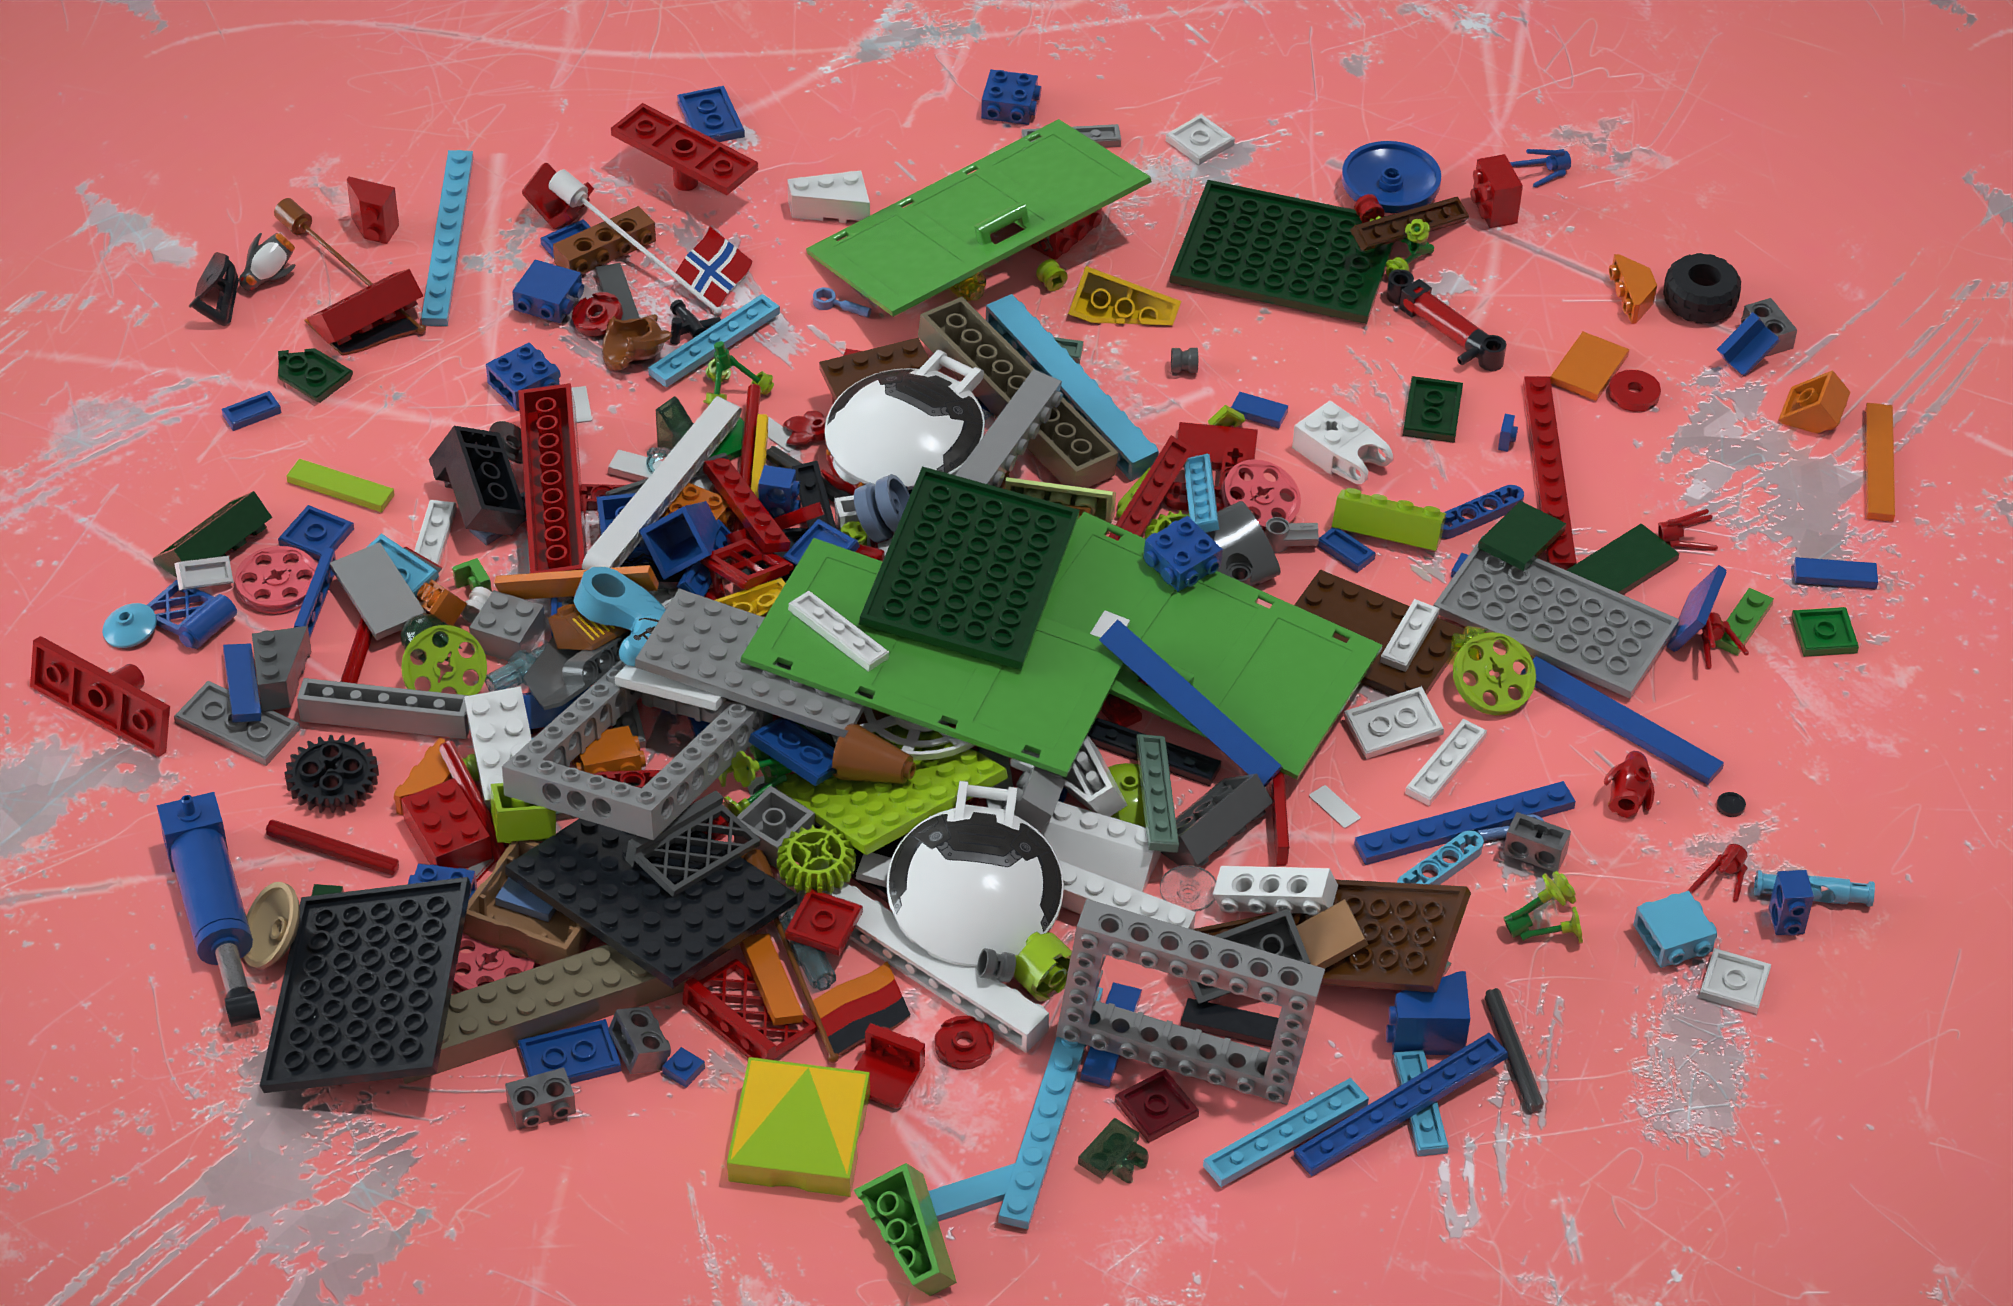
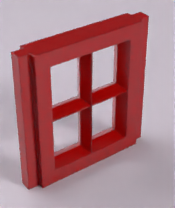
M747 538L714 550L712 555L700 560L701 564L746 590L787 575L794 567L792 563L775 553H763L755 541ZM746 552V553H748L749 555H751L752 557L746 559L745 557L741 556L740 554H743V553ZM730 558L737 563L730 565L724 560ZM764 563L767 566H769V568L763 569L759 567L757 564ZM748 569L751 572H753V574L747 575L743 573L742 570Z

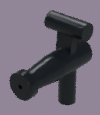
M675 300L670 305V310L678 318L672 319L670 343L679 344L680 336L690 333L694 338L721 321L720 317H714L699 321L686 308L682 300Z

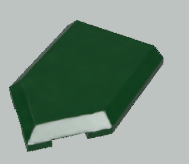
M316 348L304 349V352L289 353V350L278 351L279 379L316 402L321 403L350 381L353 375L351 369Z

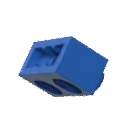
M764 465L758 483L759 500L774 519L800 509L801 501L796 498L800 491V481H796V470Z
M1807 870L1777 872L1768 908L1776 935L1794 936L1805 934L1814 899Z

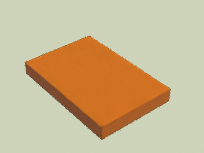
M1582 331L1550 376L1551 384L1597 401L1610 383L1611 378L1617 373L1628 357L1629 349Z

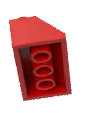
M406 269L395 272L307 317V319L328 344L337 342L338 345H341L352 339L350 334L358 330L362 334L374 328L373 322L379 319L385 322L395 317L394 311L402 307L404 311L418 305L416 300L423 297V294L411 270Z

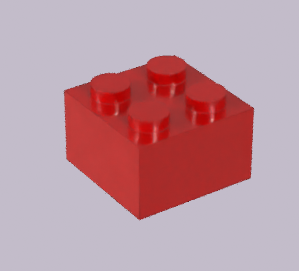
M1502 154L1477 159L1476 170L1473 171L1474 185L1470 191L1472 202L1476 203L1479 209L1480 217L1485 219L1489 228L1517 224L1523 185L1507 156Z

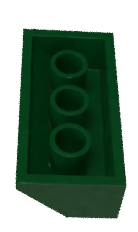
M255 491L231 500L152 559L157 565L177 578L175 563L227 556L225 553L231 548L235 551L246 544L245 538L252 533L255 536L267 528L265 523L273 517Z

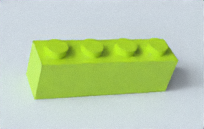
M1354 488L1342 489L1337 496L1331 527L1436 551L1441 543L1446 513L1440 512V509L1436 507L1425 506L1422 508L1414 506L1412 502L1407 500L1396 502L1387 500L1386 496L1380 494H1373L1372 496L1361 494L1360 490Z

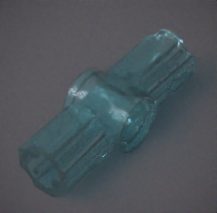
M548 642L531 652L526 650L515 652L510 657L508 664L487 674L485 684L489 692L514 688L523 683L527 686L524 675L542 653Z
M796 909L787 911L780 918L784 932L797 911ZM788 940L798 966L802 967L812 988L819 991L830 988L836 982V973L826 956V952Z

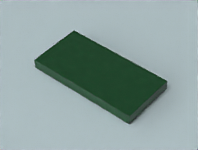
M1640 523L1566 571L1624 595L1679 559L1680 553Z

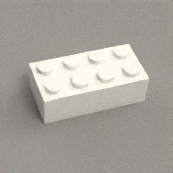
M521 686L464 697L483 798L490 813L491 784L503 783L502 766L532 740Z

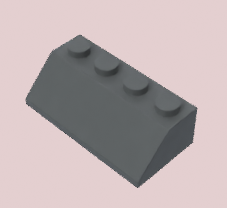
M1257 773L1224 778L1176 817L1179 842L1177 853L1161 851V853L1180 867L1194 866V868H1198L1209 861V855L1225 848L1228 845L1227 840L1232 836L1243 833L1247 829L1246 825L1250 821L1262 817L1266 813L1265 809L1273 803Z
M1289 908L1214 935L1307 964L1311 963ZM1186 979L1199 1005L1232 993Z

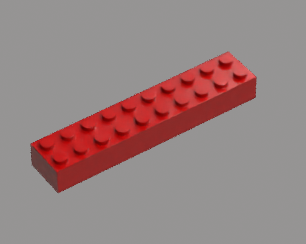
M571 383L518 390L530 573L583 570L582 563L587 554L576 406Z

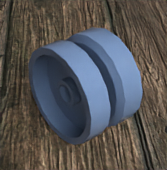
M890 474L876 481V484L870 482L860 486L854 492V505L861 526L867 536L876 543L883 542L894 536L910 497L907 488L896 475Z

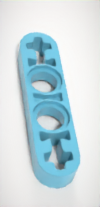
M1475 831L1462 832L1401 875L1397 883L1442 884L1482 854L1483 837ZM1445 856H1453L1458 861L1455 863H1447L1442 858ZM1432 870L1436 872L1437 876L1429 878L1424 876L1422 872Z

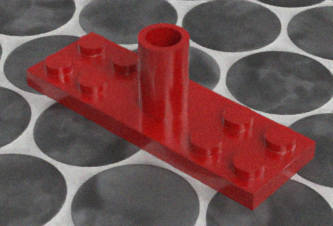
M641 103L611 127V136L673 168L674 186L681 191L695 189L699 181L727 196L759 170L757 161L644 103Z
M42 636L33 640L30 687L158 757L166 753L170 705L140 690L144 686L145 680L142 671L136 665L127 664L109 673Z

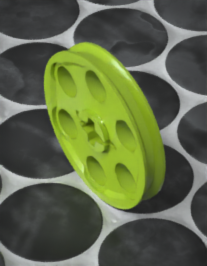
M438 625L422 631L408 644L402 658V677L407 689L416 690L415 680L419 677H425L430 682V689L428 690L430 692L441 693L444 688L451 687L458 695L471 696L478 694L485 682L487 660L482 646L469 632L456 626ZM436 632L446 634L448 643L445 647L438 648L433 644L432 637ZM468 642L473 646L474 653L470 658H464L459 654L458 648L461 643ZM420 649L425 653L426 660L422 665L412 663L410 654L413 650ZM450 652L448 666L452 670L451 672H446L441 677L440 683H438L441 669L437 667V663H443ZM467 670H473L478 675V682L473 686H469L463 681V674Z
M1488 632L1471 638L1458 651L1453 664V679L1459 694L1471 707L1488 715H1505L1517 710L1530 698L1536 683V671L1530 654L1517 640L1505 634ZM1495 642H1500L1505 646V655H1499L1494 651L1493 644ZM1468 649H1478L1481 659L1478 661L1471 659ZM1514 662H1520L1525 666L1526 672L1524 675H1519L1514 671ZM1493 669L1494 672H1499L1500 676L1497 678L1494 675L1490 676L1489 672ZM1464 673H1470L1475 677L1476 683L1474 686H1469L1464 682ZM1509 687H1515L1519 690L1521 695L1519 700L1510 698L1508 695ZM1486 692L1491 693L1496 699L1495 705L1486 704L1483 700V694Z

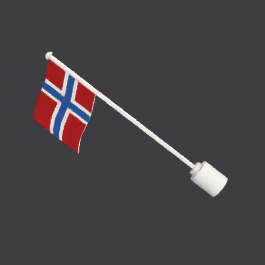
M562 169L558 171L549 182V189L571 207L583 204L711 308L716 316L721 315V306L728 294L746 277L751 269L753 261L710 226L704 238L685 256L677 271L674 272L588 202V188L567 170Z

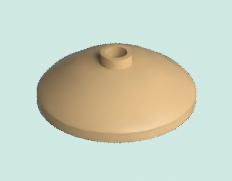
M274 882L265 887L255 898L247 913L253 945L248 954L243 958L252 967L264 969L276 963L286 953L296 937L299 927L300 905L295 890L289 884Z

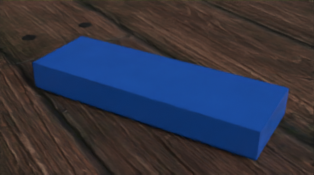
M1795 557L1794 560L1795 583L1877 589V563Z

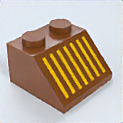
M575 604L564 605L557 609L558 613L548 617L558 649L595 650L629 631V629L623 627L603 625L588 620L578 612Z

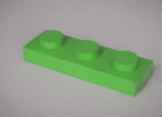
M1748 588L1726 620L1744 646L1772 607L1774 598L1752 588ZM1724 632L1720 640L1715 641L1716 647L1738 656L1741 652L1726 632Z

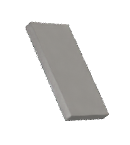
M380 542L330 562L331 570L376 640L427 619L425 610Z
M207 681L174 715L176 724L265 766L274 759L300 730L299 722L273 710L262 711V708L261 721L232 722L228 689L211 681Z

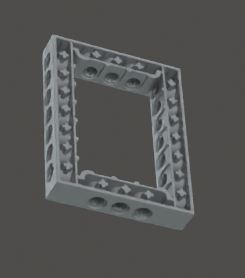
M620 660L502 766L504 796L654 840L731 766V760L736 757L738 751L745 752L752 745L748 742L751 733L773 722V714L727 699L716 711L617 686L615 685V676L626 666ZM640 698L642 699V704L647 707H657L671 711V714L676 715L678 713L695 718L696 721L702 720L710 723L643 788L569 767L570 762L580 753L583 754L586 751L585 748L595 739L598 740L610 725L614 726L616 720L623 713L629 712L631 706Z
M1086 899L1076 927L1056 1036L1070 1042L1091 1046L1100 1051L1118 1054L1127 1059L1145 1062L1157 1068L1175 1071L1184 1076L1202 1079L1214 1085L1232 1088L1244 1094H1252L1268 1099L1271 1102L1288 1105L1325 969ZM1106 956H1112L1118 960H1125L1142 965L1145 968L1166 972L1175 977L1190 979L1206 986L1217 987L1236 995H1244L1261 1000L1267 1004L1281 1006L1270 1052L1260 1050V1047L1257 1046L1250 1047L1231 1041L1230 1038L1225 1037L1223 1039L1203 1033L1200 1029L1193 1030L1173 1024V1021L1167 1020L1166 1022L1149 1017L1139 1011L1136 1013L1122 1009L1112 1003L1105 1004L1096 1001L1100 990L1098 986L1104 970H1102Z

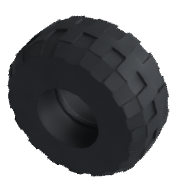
M1703 253L1685 255L1672 263L1666 273L1663 289L1664 300L1673 313L1684 320L1700 324L1715 323L1728 317L1736 309L1741 293V278L1736 269L1723 258Z

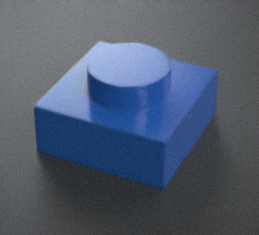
M1506 413L1504 415L1498 450L1508 452L1510 442H1516L1518 427L1514 426L1515 415Z
M681 1047L662 1066V1071L664 1075L687 1088L705 1069V1061Z

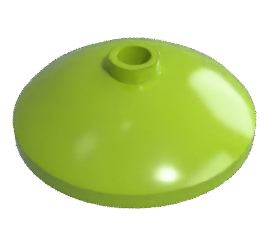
M1123 763L1109 766L1108 768L1127 803L1126 807L1110 817L1146 828L1138 764Z

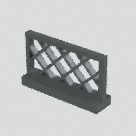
M715 790L689 805L654 840L641 836H636L629 840L625 860L632 867L639 865L674 897L760 846L761 839L722 804L724 797ZM721 816L729 823V827L712 825V821ZM694 831L708 832L707 839L690 836ZM711 833L728 835V842L711 840ZM732 835L744 837L748 842L745 844L732 843ZM673 843L686 845V851L669 850V846ZM690 845L706 847V855L689 853ZM710 848L727 850V854L723 857L710 855ZM651 856L664 858V865L652 864L647 859ZM668 858L685 860L684 868L667 866ZM688 862L705 863V867L701 870L688 868ZM667 874L684 877L681 882L674 885L666 876Z

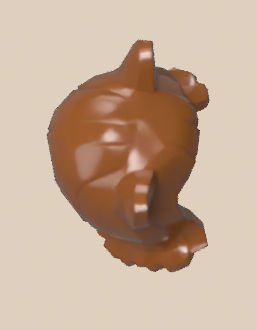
M656 314L628 320H619L614 316L610 319L602 346L603 360L609 370H624L625 367L629 366V362L648 360L656 357L661 352L664 343L672 337L670 331L661 330L657 323L658 316Z

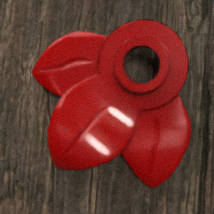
M807 411L804 416H794L783 423L784 428L793 432L786 441L787 445H803L812 440H825V423L827 418H824V415L819 411Z

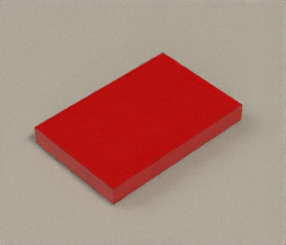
M1179 422L1177 439L1194 448L1188 458L1209 454L1212 469H1221L1224 450L1231 445L1243 447L1247 452V460H1255L1258 429ZM1233 456L1232 466L1237 465L1238 456Z

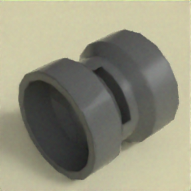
M1171 348V373H1180L1181 371L1198 373V348H1189L1184 351L1181 348Z
M984 948L978 959V977L985 979L996 977L998 981L1009 983L1015 972V954L1008 952L998 954L993 949Z

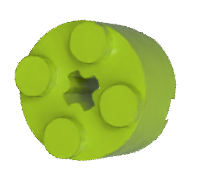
M1034 932L1027 938L1026 946L1019 955L1015 956L1016 967L1013 977L1038 1001L1049 1000L1050 998L1047 994L1053 990L1060 993L1065 989L1072 950L1054 933L1040 934L1039 932Z

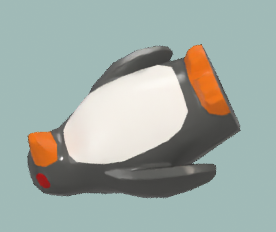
M261 232L253 239L248 249L245 269L239 278L242 288L247 291H253L263 283L284 278L295 268V264L284 268L292 256L295 246L281 233L273 234L260 245L258 244L262 236Z

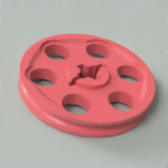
M1246 460L1238 463L1229 471L1221 488L1224 507L1226 508L1239 501H1243L1250 511L1258 515L1259 519L1257 521L1264 533L1266 522L1273 518L1271 512L1280 513L1284 519L1292 523L1301 505L1300 492L1293 478L1281 467L1264 460ZM1239 472L1247 473L1251 480H1243L1240 478ZM1264 473L1272 474L1276 481L1270 482L1266 480ZM1230 491H1237L1241 494L1242 499H1234L1230 495ZM1280 493H1287L1291 496L1292 501H1284ZM1267 494V496H1266L1265 498H1264V497H1260V498L1257 497V498H1255L1256 495H1258V496H1262V495H1263V496H1264V495Z
M273 546L258 550L245 558L236 571L235 583L238 596L245 605L263 613L277 614L295 610L303 604L317 565L310 555L297 548ZM289 559L298 560V562L293 565L285 564V562ZM263 560L271 562L267 566L257 565L260 561ZM303 575H309L312 577L307 581L298 580V578ZM248 578L256 579L252 584L243 583ZM288 593L297 594L293 599L284 598ZM263 594L270 596L263 601L256 599L259 595Z
M463 933L460 948L470 946L474 948V951L471 953L459 951L456 970L465 968L470 972L463 976L455 974L453 988L460 993L478 987V984L482 982H493L506 978V975L510 973L518 974L535 968V960L524 957L514 958L508 951L476 940Z

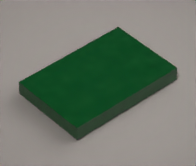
M1412 376L1403 436L1455 443L1463 383Z
M1519 501L1479 540L1478 548L1524 571L1565 531L1566 523Z

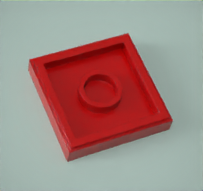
M811 889L809 893L805 894L785 931V939L840 956L863 913V906L823 892L818 893L816 890Z

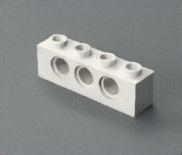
M1221 866L1212 895L1221 911L1228 913H1277L1289 908L1291 913L1317 915L1333 906L1338 884L1330 868Z

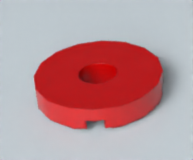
M608 292L592 294L593 297L589 299L583 298L574 307L572 320L580 334L586 336L606 334L608 323L613 316L621 320L623 316L622 305L615 295ZM602 311L599 315L593 316L596 312Z
M1624 370L1611 378L1608 393L1612 401L1615 400L1622 409L1633 412L1645 411L1649 409V406H1655L1658 403L1661 387L1657 379L1647 372ZM1631 389H1635V390H1638V391H1640V392H1632V391H1630V390H1631Z
M955 1016L941 1024V1028L935 1034L936 1054L942 1062L953 1068L973 1069L981 1066L991 1058L994 1050L993 1031L984 1021L981 1023L972 1016ZM966 1038L971 1040L972 1043L960 1045L957 1041Z

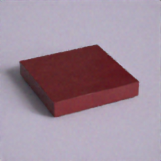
M1166 1069L1115 1095L1116 1104L1148 1143L1199 1117V1109Z

